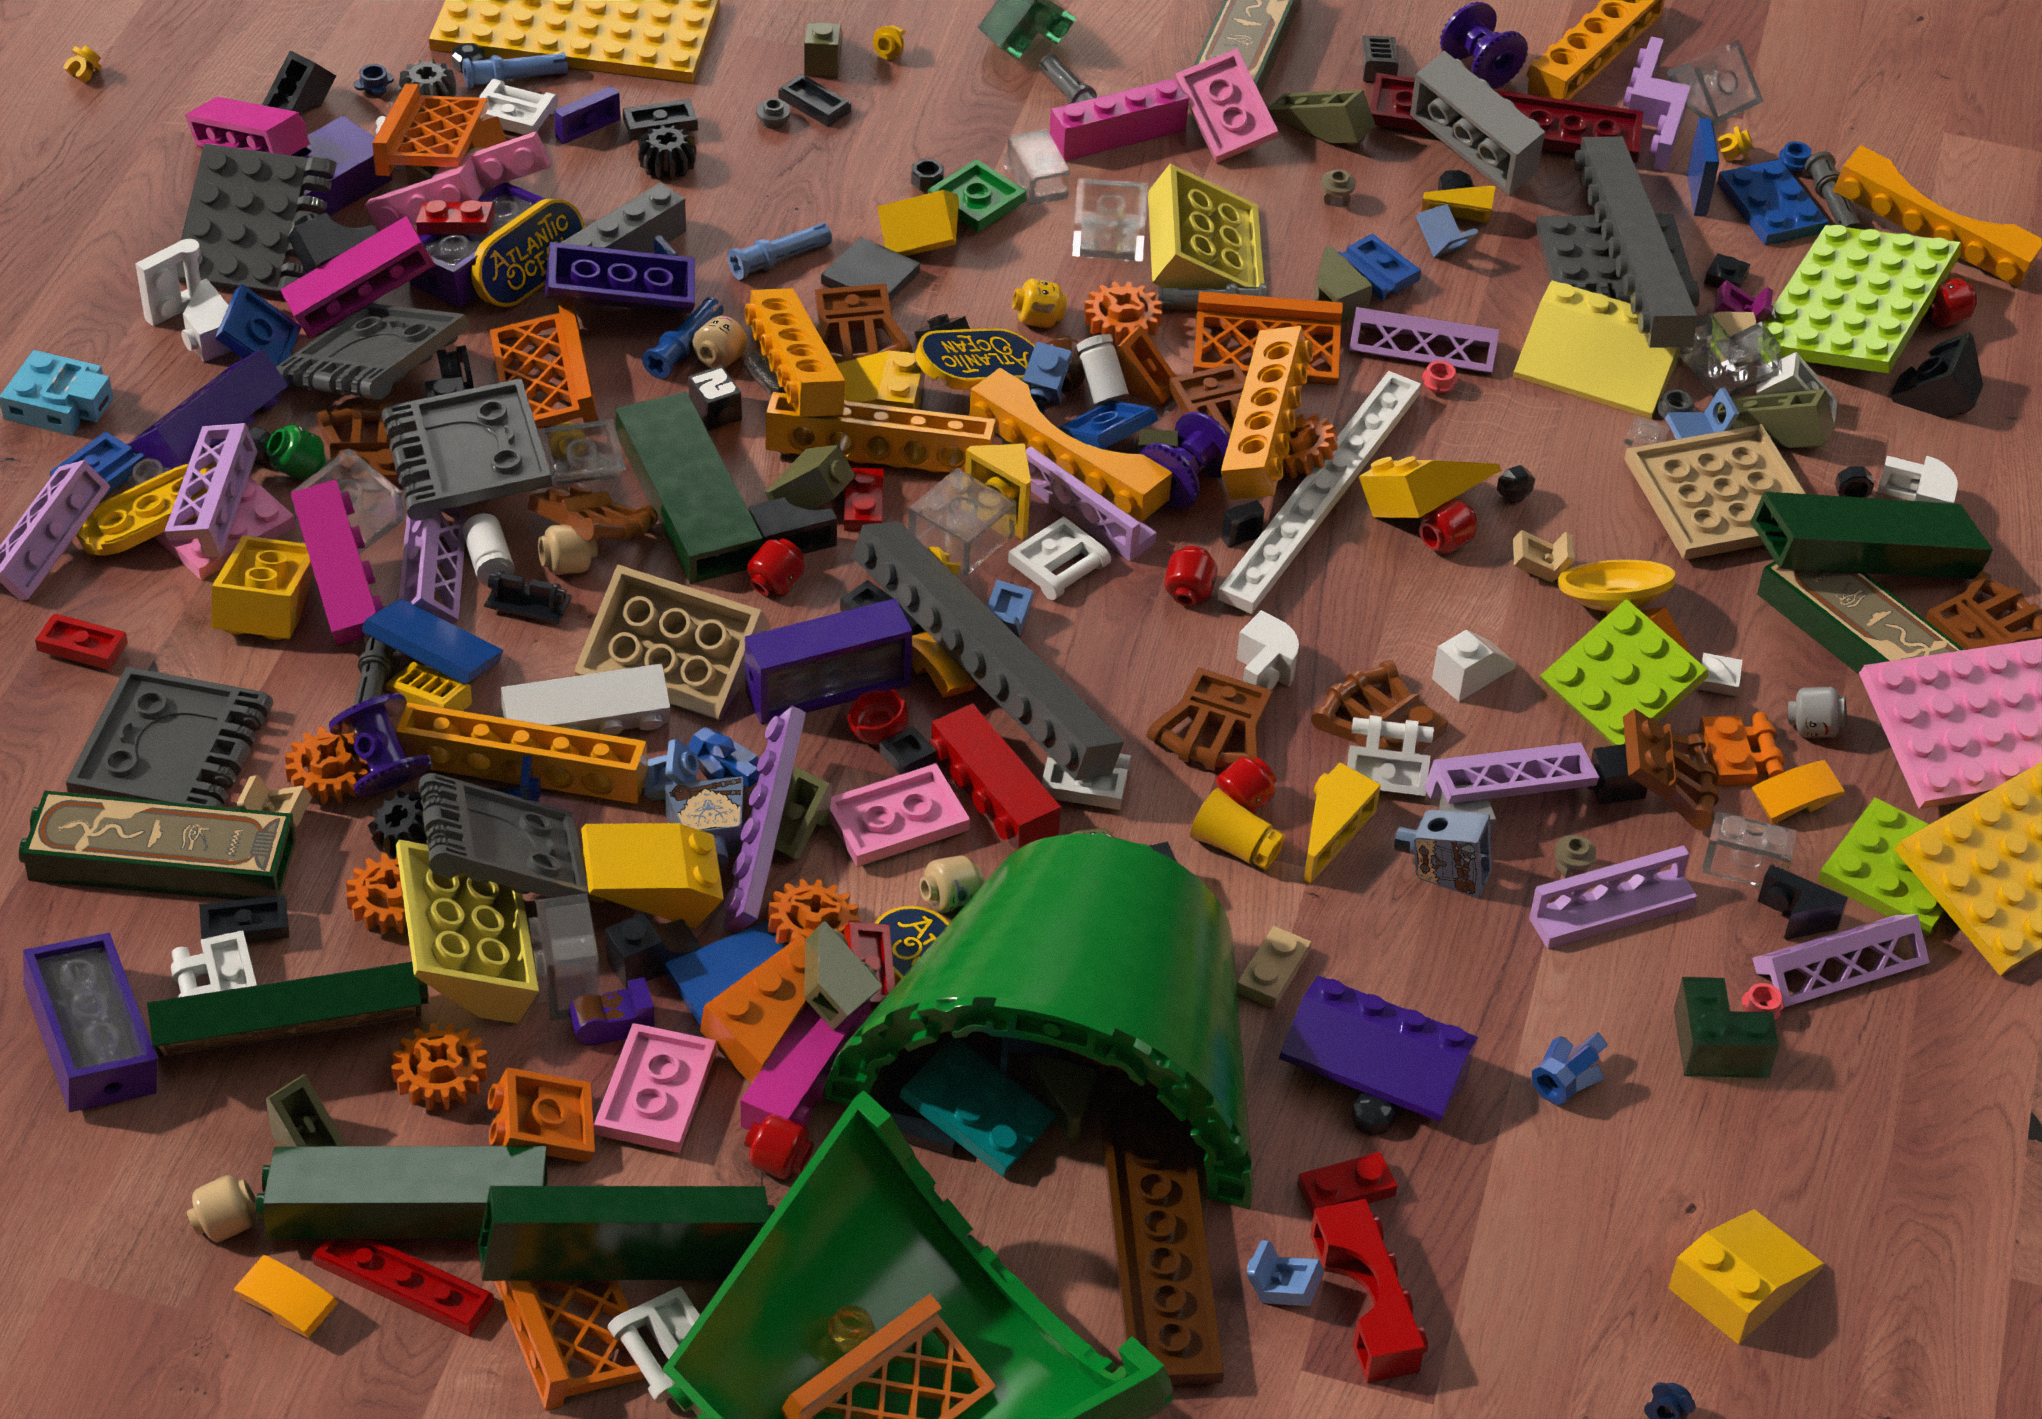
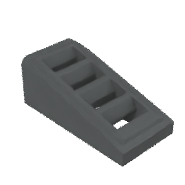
M1362 35L1363 81L1375 82L1376 73L1397 76L1399 62L1395 37Z

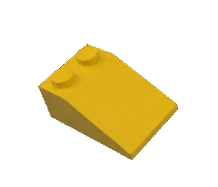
M888 350L836 364L845 379L844 401L919 410L924 391L925 373L919 367L915 359V353Z
M1414 456L1393 461L1392 457H1385L1371 463L1372 469L1358 477L1373 517L1420 518L1500 472L1501 468L1497 463L1416 460Z
M243 535L212 585L211 628L221 629L234 635L250 633L263 635L271 640L290 639L300 621L314 573L306 544Z
M680 823L585 824L581 828L590 895L671 921L683 919L687 926L695 929L724 900L713 834Z
M1753 1209L1705 1232L1677 1257L1668 1289L1739 1345L1823 1269L1824 1263Z

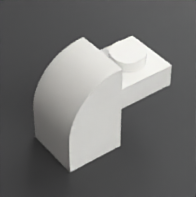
M1887 456L1877 492L1910 501L1954 503L1958 481L1954 472L1936 458L1926 456L1923 465Z
M1262 610L1239 633L1236 659L1247 665L1244 668L1243 681L1270 690L1275 687L1277 681L1289 687L1294 680L1299 648L1297 635L1285 622Z

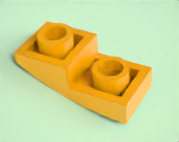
M927 632L912 636L911 666L916 675L928 672L943 698L973 691L978 685Z
M1825 760L1793 768L1752 787L1753 795L1772 825L1805 808L1811 813L1845 795V790Z
M263 1255L234 1288V1291L243 1301L271 1313L279 1325L307 1338L323 1323L328 1314L338 1304L335 1297L314 1282L266 1255Z

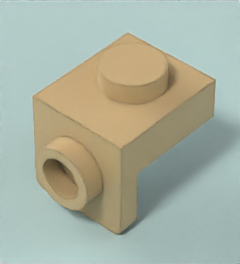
M1521 530L1513 538L1514 566L1526 573H1531L1553 583L1563 571L1571 568L1575 560L1573 535L1564 532L1554 544H1551Z
M256 775L249 777L237 801V806L239 809L292 813L294 827H298L312 796L304 785L270 790L261 777Z

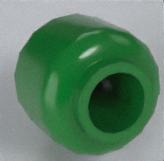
M294 424L285 426L283 429H277L271 435L267 444L266 452L269 455L271 466L297 480L307 479L311 475L320 472L326 461L324 443L321 437Z

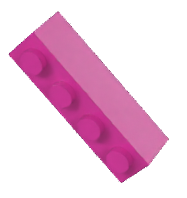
M1170 79L1053 108L1050 114L1049 143L1064 162L1186 131L1189 97L1175 79Z
M215 97L185 114L196 146L203 147L204 143L291 156L310 145L306 134V124L299 115V112Z
M405 216L280 290L294 317L310 339L436 264L408 217Z
M335 479L290 492L336 645L340 646L364 639L365 634L362 632L365 620L384 609L380 595L372 597L369 584L376 583L370 561L362 562L358 550L366 547L359 525L351 527L348 515L355 513L349 491L341 493Z
M870 999L834 1031L814 1008L807 1003L740 1100L741 1127L749 1130L755 1121L761 1124L769 1115L778 1114L807 1128L813 1108L818 1101H825L823 1098L826 1081L837 1055L846 1042L870 1016Z

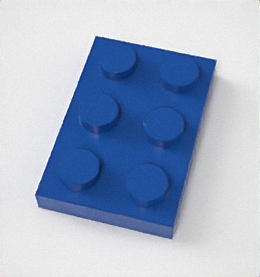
M1780 159L1719 172L1718 185L1765 246L1820 234L1825 225L1829 223Z

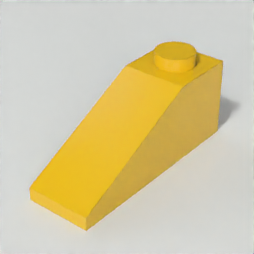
M1341 762L1329 774H1322L1313 790V794L1316 795L1303 879V881L1309 884L1316 879L1377 811L1381 784Z

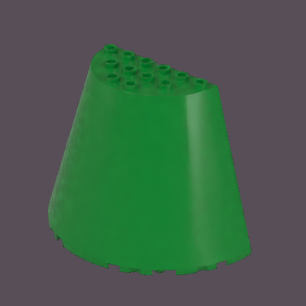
M1102 833L1067 834L1031 842L1010 854L846 1042L837 1055L826 1081L823 1099L849 1106L853 1099L863 1090L868 1095H871L873 1083L878 1078L883 1065H890L895 1061L900 1050L905 1048L907 1051H912L923 1045L937 1042L940 1033L952 1031L951 1034L954 1038L967 1037L971 1032L979 1031L995 1037L1025 1039L1053 1045L1086 1056L1106 1066L1120 1067L1127 1072L1131 1080L1140 1086L1145 1084L1146 1079L1159 1088L1157 1099L1168 1107L1180 1121H1185L1188 1118L1193 1126L1190 1135L1197 1145L1205 1149L1204 1165L1208 1182L1207 1199L1249 1210L1252 1204L1254 1179L1232 929L1222 905L1211 890L1196 875L1146 844H1137L1109 837Z
M864 1090L853 1099L662 1368L673 1384L667 1392L684 1412L692 1408L698 1416L696 1419H785L779 1411L791 1393L928 1294H931L942 1307L938 1313L940 1318L996 1385V1388L989 1395L957 1419H1149L1162 1413L1174 1398L1170 1395L1173 1392V1387L1165 1366L1133 1336L1118 1348L1124 1366H1120L1116 1371L1110 1373L1117 1367L1112 1360L1107 1357L1103 1358L1091 1345L1053 1314L1004 1266L988 1245L982 1248L971 1235L966 1238L965 1236L973 1230L971 1225L948 1198L942 1201L934 1191L935 1180L918 1161L893 1117ZM931 1332L922 1339L921 1355L945 1359V1346L934 1332ZM913 1346L905 1352L913 1354ZM897 1361L890 1362L887 1367L886 1380L910 1384L912 1364ZM920 1366L919 1386L942 1390L944 1370ZM879 1371L871 1376V1378L878 1379ZM952 1371L951 1392L970 1395L979 1388L968 1374ZM861 1386L853 1389L851 1406L876 1410L877 1389ZM885 1391L884 1412L908 1415L909 1395ZM918 1396L916 1417L938 1419L941 1414V1400ZM842 1397L836 1403L844 1404V1397ZM950 1402L949 1410L958 1403ZM822 1412L814 1419H842L843 1415ZM850 1417V1419H863L857 1417Z

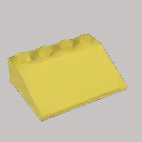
M1170 163L1148 191L1152 283L1162 288H1226V285H1230V283H1236L1237 287H1259L1260 283H1264L1258 205Z
M1551 280L1537 309L1514 369L1513 377L1652 419L1658 402L1679 361L1683 347L1649 348L1644 334L1639 333L1638 318L1636 314H1632L1630 303Z
M399 839L396 844L414 976L477 1017L518 1024L539 992L523 894L514 892L506 885L491 881L488 883L476 882L465 874H460L451 879L436 875L430 869L428 845Z

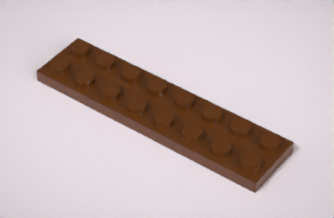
M1130 1078L1097 1080L1096 1092L1125 1342L1133 1336L1165 1366L1172 1385L1223 1383L1224 1369L1193 1139L1190 1135V1121L1188 1118L1185 1121H1180L1168 1107L1157 1099L1159 1088L1147 1079L1142 1086Z

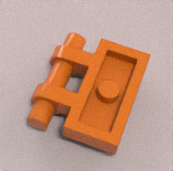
M1754 713L1751 716L1753 726L1748 727L1743 726L1740 715L1701 717L1699 730L1706 743L1705 750L1709 764L1713 765L1716 770V786L1752 785L1756 783L1758 772H1767L1769 778L1784 772L1785 759L1783 752L1780 748L1776 747L1774 740L1777 737V733L1773 723L1768 721L1766 713ZM1750 746H1759L1761 752L1752 753Z

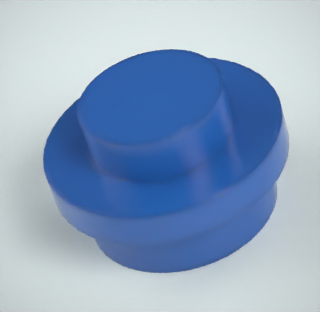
M1792 141L1787 143L1780 151L1778 160L1780 159L1789 171L1801 172L1805 170V163L1812 156V151L1807 144Z

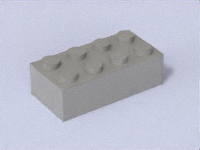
M1443 51L1416 73L1410 116L1509 196L1537 173L1545 131L1538 122L1525 116L1516 108L1513 102L1500 96L1491 88L1488 82L1484 79H1479L1466 68L1462 61L1454 59L1446 51Z

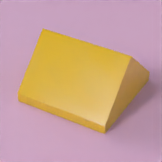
M941 190L877 206L885 247L901 255L910 256L955 245L959 208L958 195Z
M1025 444L970 446L966 450L964 506L1023 540L1028 536L1031 489Z

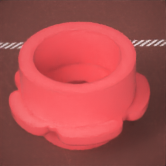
M1445 361L1430 363L1427 366V370L1422 374L1424 386L1436 394L1452 391L1458 383L1454 366Z
M1767 983L1753 985L1749 992H1746L1742 997V1005L1746 1007V1015L1758 1022H1773L1780 1017V1011L1784 1009L1781 992L1775 986Z

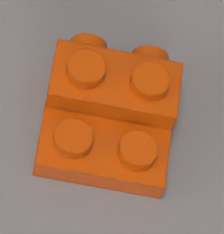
M507 1067L499 1083L492 1084L487 1105L489 1110L496 1111V1118L490 1127V1145L546 1146L547 1156L590 1162L595 1153L591 1082Z

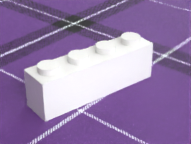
M662 663L501 687L503 715L507 719L612 736L621 733L625 729L640 728L641 730H654L665 723H669L670 703Z

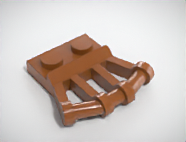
M887 283L815 290L819 323L817 331L824 344H826L830 333L839 332L842 354L830 352L836 364L888 350L913 353L908 338L892 318ZM883 328L894 345L878 351L875 329ZM849 331H865L868 352L852 353Z
M1234 363L1170 378L1169 391L1183 412V415L1189 412L1206 413L1209 417L1212 416L1215 421L1218 420L1220 425L1224 426L1225 430L1231 435V429L1220 412L1229 410L1235 420L1246 377L1239 365Z
M389 402L379 403V406L363 407V403H353L352 407L330 413L327 410L316 413L319 428L330 448L328 481L336 479L339 487L402 486L399 484V477L396 473L392 451L389 446L391 441H389V437L386 435V429L381 416L382 411L390 406ZM364 421H379L377 442H362ZM352 422L351 442H341L334 427Z
M572 483L567 488H547L546 492L531 494L527 509L561 525L571 526L576 534L586 541H597L600 537H608L616 541L626 540L629 537H640L658 521V513L651 506L645 505L637 510L613 503L607 491L592 493L590 487L577 483Z
M1984 571L1977 575L1964 593L1929 609L1925 618L1965 650L2042 639V609L2034 603L2029 604L2024 599V593L2017 587L2009 588L1990 579L1991 574ZM1983 592L1993 597L1980 604L1975 602L1976 598ZM2005 609L2015 611L1998 621L1992 617ZM2024 625L2032 629L2031 631L2011 633Z
M1393 660L1381 662L1377 668L1362 672L1354 670L1348 674L1344 683H1336L1327 690V697L1323 705L1316 708L1311 716V723L1317 729L1355 742L1362 747H1366L1367 735L1351 733L1352 722L1338 718L1335 715L1337 710H1340L1352 720L1353 717L1369 719L1370 715L1376 716L1351 698L1354 694L1378 711L1382 721L1405 724L1406 720L1418 721L1420 726L1434 727L1432 742L1446 733L1448 726L1446 719L1419 700L1418 693H1409L1399 677L1397 666ZM1384 682L1397 703L1372 685ZM1380 737L1378 749L1402 751V739ZM1416 741L1415 753H1419L1431 743Z
M1198 667L1181 701L1151 725L1147 738L1155 744L1162 743L1179 755V760L1189 763L1192 759L1204 763L1205 768L1216 771L1217 768H1228L1241 757L1254 759L1257 757L1256 734L1271 703L1273 690ZM1188 716L1195 717L1185 739L1171 731ZM1208 722L1221 725L1211 748L1197 745ZM1234 730L1244 733L1245 753L1224 752Z
M1634 708L1623 716L1628 776L1665 799L1693 828L1698 830L1708 829L1714 818L1712 809L1718 803L1719 795L1718 789L1713 786L1717 779L1716 770L1713 765L1709 764L1704 748L1706 743L1703 735L1692 734L1685 736L1671 732L1670 723L1661 726L1656 719L1649 718Z

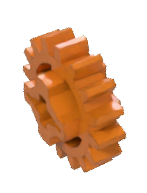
M1114 281L1112 282V288L1100 285L1099 293L1094 291L1089 293V300H1085L1084 323L1091 326V334H1111L1115 345H1119L1121 340H1124L1140 325L1147 335H1156L1157 326H1161L1162 303L1155 300L1156 294L1154 292L1145 294V286L1143 285L1134 288L1131 282L1127 281L1124 287H1120Z
M1303 414L1298 415L1295 420V430L1290 432L1289 454L1284 456L1282 463L1283 476L1286 473H1290L1291 478L1294 479L1297 477L1298 472L1310 475L1313 467L1324 468L1323 460H1333L1334 455L1332 451L1339 448L1337 444L1338 438L1334 426L1329 424L1328 418L1325 417L1319 420L1317 414H1313L1308 419H1305Z
M318 727V735L312 736L305 732L302 734L303 743L294 741L291 743L292 752L285 753L287 782H292V787L304 785L312 798L315 795L320 796L321 804H326L329 797H335L336 801L341 803L343 802V795L346 793L357 797L358 795L353 788L355 783L371 773L367 762L360 758L355 751L354 742L356 735L354 732L333 735L330 732L326 733L323 727Z
M382 853L381 861L377 863L368 858L365 860L366 869L354 868V879L347 880L346 882L348 910H352L355 922L364 919L366 930H370L375 925L380 926L381 934H386L389 927H396L397 932L402 934L404 933V925L407 922L398 857L396 856V859H389L386 853Z
M804 879L799 880V885L796 888L786 883L784 884L783 893L775 891L772 902H769L767 920H769L768 932L776 933L775 942L777 944L791 943L800 935L807 939L821 923L826 921L832 929L839 931L844 936L845 926L849 922H859L860 917L857 916L858 905L849 904L851 897L849 893L838 895L836 893L838 885L833 884L828 889L822 887L820 879L815 881L814 886L808 885Z
M431 1023L430 1032L423 1033L420 1029L416 1028L413 1030L414 1040L402 1038L400 1040L401 1050L393 1051L394 1065L391 1067L393 1082H397L398 1093L400 1095L409 1093V1100L412 1105H415L421 1099L425 1100L426 1110H431L435 1102H442L444 1109L448 1110L451 1105L450 1101L457 1099L463 1105L466 1104V1093L470 1092L478 1095L480 1093L479 1082L487 1081L488 1078L487 1050H483L481 1038L471 1039L470 1029L467 1027L459 1033L454 1032V1023H448L445 1030H438L436 1023ZM464 1057L469 1062L468 1067L464 1065ZM413 1065L416 1067L417 1070L416 1075H414L411 1071Z

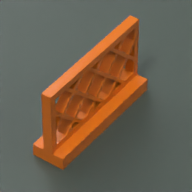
M405 84L372 142L375 174L378 176H390L395 165L459 167L489 108L488 98L420 95L419 84Z
M1199 291L1193 373L1237 363L1245 377H1247L1250 365H1243L1238 358L1247 352L1253 355L1258 335L1249 340L1240 330L1260 331L1302 326L1305 339L1311 341L1314 351L1313 360L1308 362L1307 383L1338 385L1343 303ZM1203 327H1222L1224 331L1213 338ZM1231 336L1242 345L1232 353L1221 345L1222 342ZM1311 336H1332V340L1321 346ZM1212 349L1223 358L1217 363L1201 362L1202 356ZM1322 358L1331 366V372L1316 371L1310 364Z
M572 300L558 303L560 313L490 329L499 383L521 378L523 385L528 386L525 392L531 411H533L532 414L537 428L581 417L585 426L600 423L581 330ZM556 327V330L548 338L538 335L542 330ZM513 337L519 338L512 347L500 343L501 340ZM529 343L540 346L532 355L522 352ZM550 350L560 354L552 363L542 359ZM514 359L524 362L517 371L506 368ZM534 367L544 370L537 379L526 376ZM554 375L565 378L557 387L547 384ZM539 391L549 395L541 404L531 400ZM559 399L567 401L572 405L558 410L552 408Z
M597 1280L605 1284L607 1289L602 1298L581 1289L580 1287L584 1281H574L573 1284L565 1281H535V1285L533 1281H494L545 1411L563 1407L564 1399L567 1396L646 1379L637 1365L623 1367L610 1361L617 1348L627 1353L629 1352L621 1340L614 1339L609 1330L595 1324L602 1312L616 1317L630 1310L618 1280ZM543 1286L565 1295L558 1307L540 1300L538 1294ZM572 1299L595 1308L588 1320L565 1311ZM558 1321L580 1331L573 1344L554 1335L553 1329ZM587 1335L610 1345L603 1357L580 1347ZM575 1358L595 1367L592 1375L572 1379L568 1365Z
M928 1294L791 1393L779 1412L785 1419H814L822 1412L843 1415L842 1419H850V1417L863 1419H925L916 1417L917 1399L919 1396L941 1400V1414L938 1419H957L989 1395L996 1388V1385L940 1318L938 1313L942 1307L931 1294ZM931 1332H934L945 1346V1359L921 1355L922 1339ZM913 1346V1354L905 1352ZM892 1361L912 1364L910 1384L886 1380L888 1364ZM920 1366L944 1370L942 1390L919 1386ZM879 1371L878 1379L871 1378V1376ZM952 1371L968 1374L979 1388L970 1395L951 1392ZM858 1386L877 1389L876 1410L851 1406L853 1389ZM885 1391L909 1395L908 1415L884 1412ZM844 1397V1404L836 1403L838 1400ZM950 1402L958 1403L949 1410Z

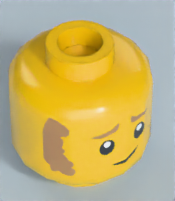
M1030 278L1023 284L1022 289H1015L1012 298V309L1017 310L1018 319L1022 324L1050 329L1056 322H1062L1064 318L1067 295L1062 293V289L1057 283Z

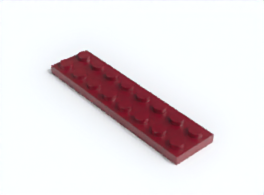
M1376 73L1370 104L1375 125L1383 128L1391 127L1412 130L1417 133H1431L1410 116L1415 78ZM1494 90L1504 99L1513 102L1516 108L1529 119L1539 123L1545 131L1542 149L1550 152L1575 154L1576 150L1581 149L1582 137L1623 136L1633 162L1637 163L1644 111Z

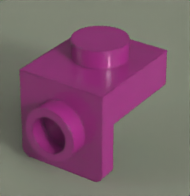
M1726 280L1717 290L1714 311L1716 313L1754 312L1756 324H1762L1773 311V305H1771L1773 290L1766 287L1754 298Z

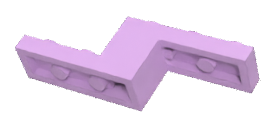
M1651 36L1647 49L1641 48L1639 51L1637 64L1633 69L1630 86L1627 87L1623 106L1629 107L1628 109L1644 111L1642 124L1657 127L1656 134H1654L1650 154L1655 155L1653 169L1666 172L1684 118L1691 86L1655 78L1664 39Z

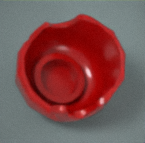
M891 689L888 692L875 690L861 694L851 704L847 719L852 732L858 739L864 743L879 746L881 741L906 729L908 724V708L906 700L902 699L895 689Z

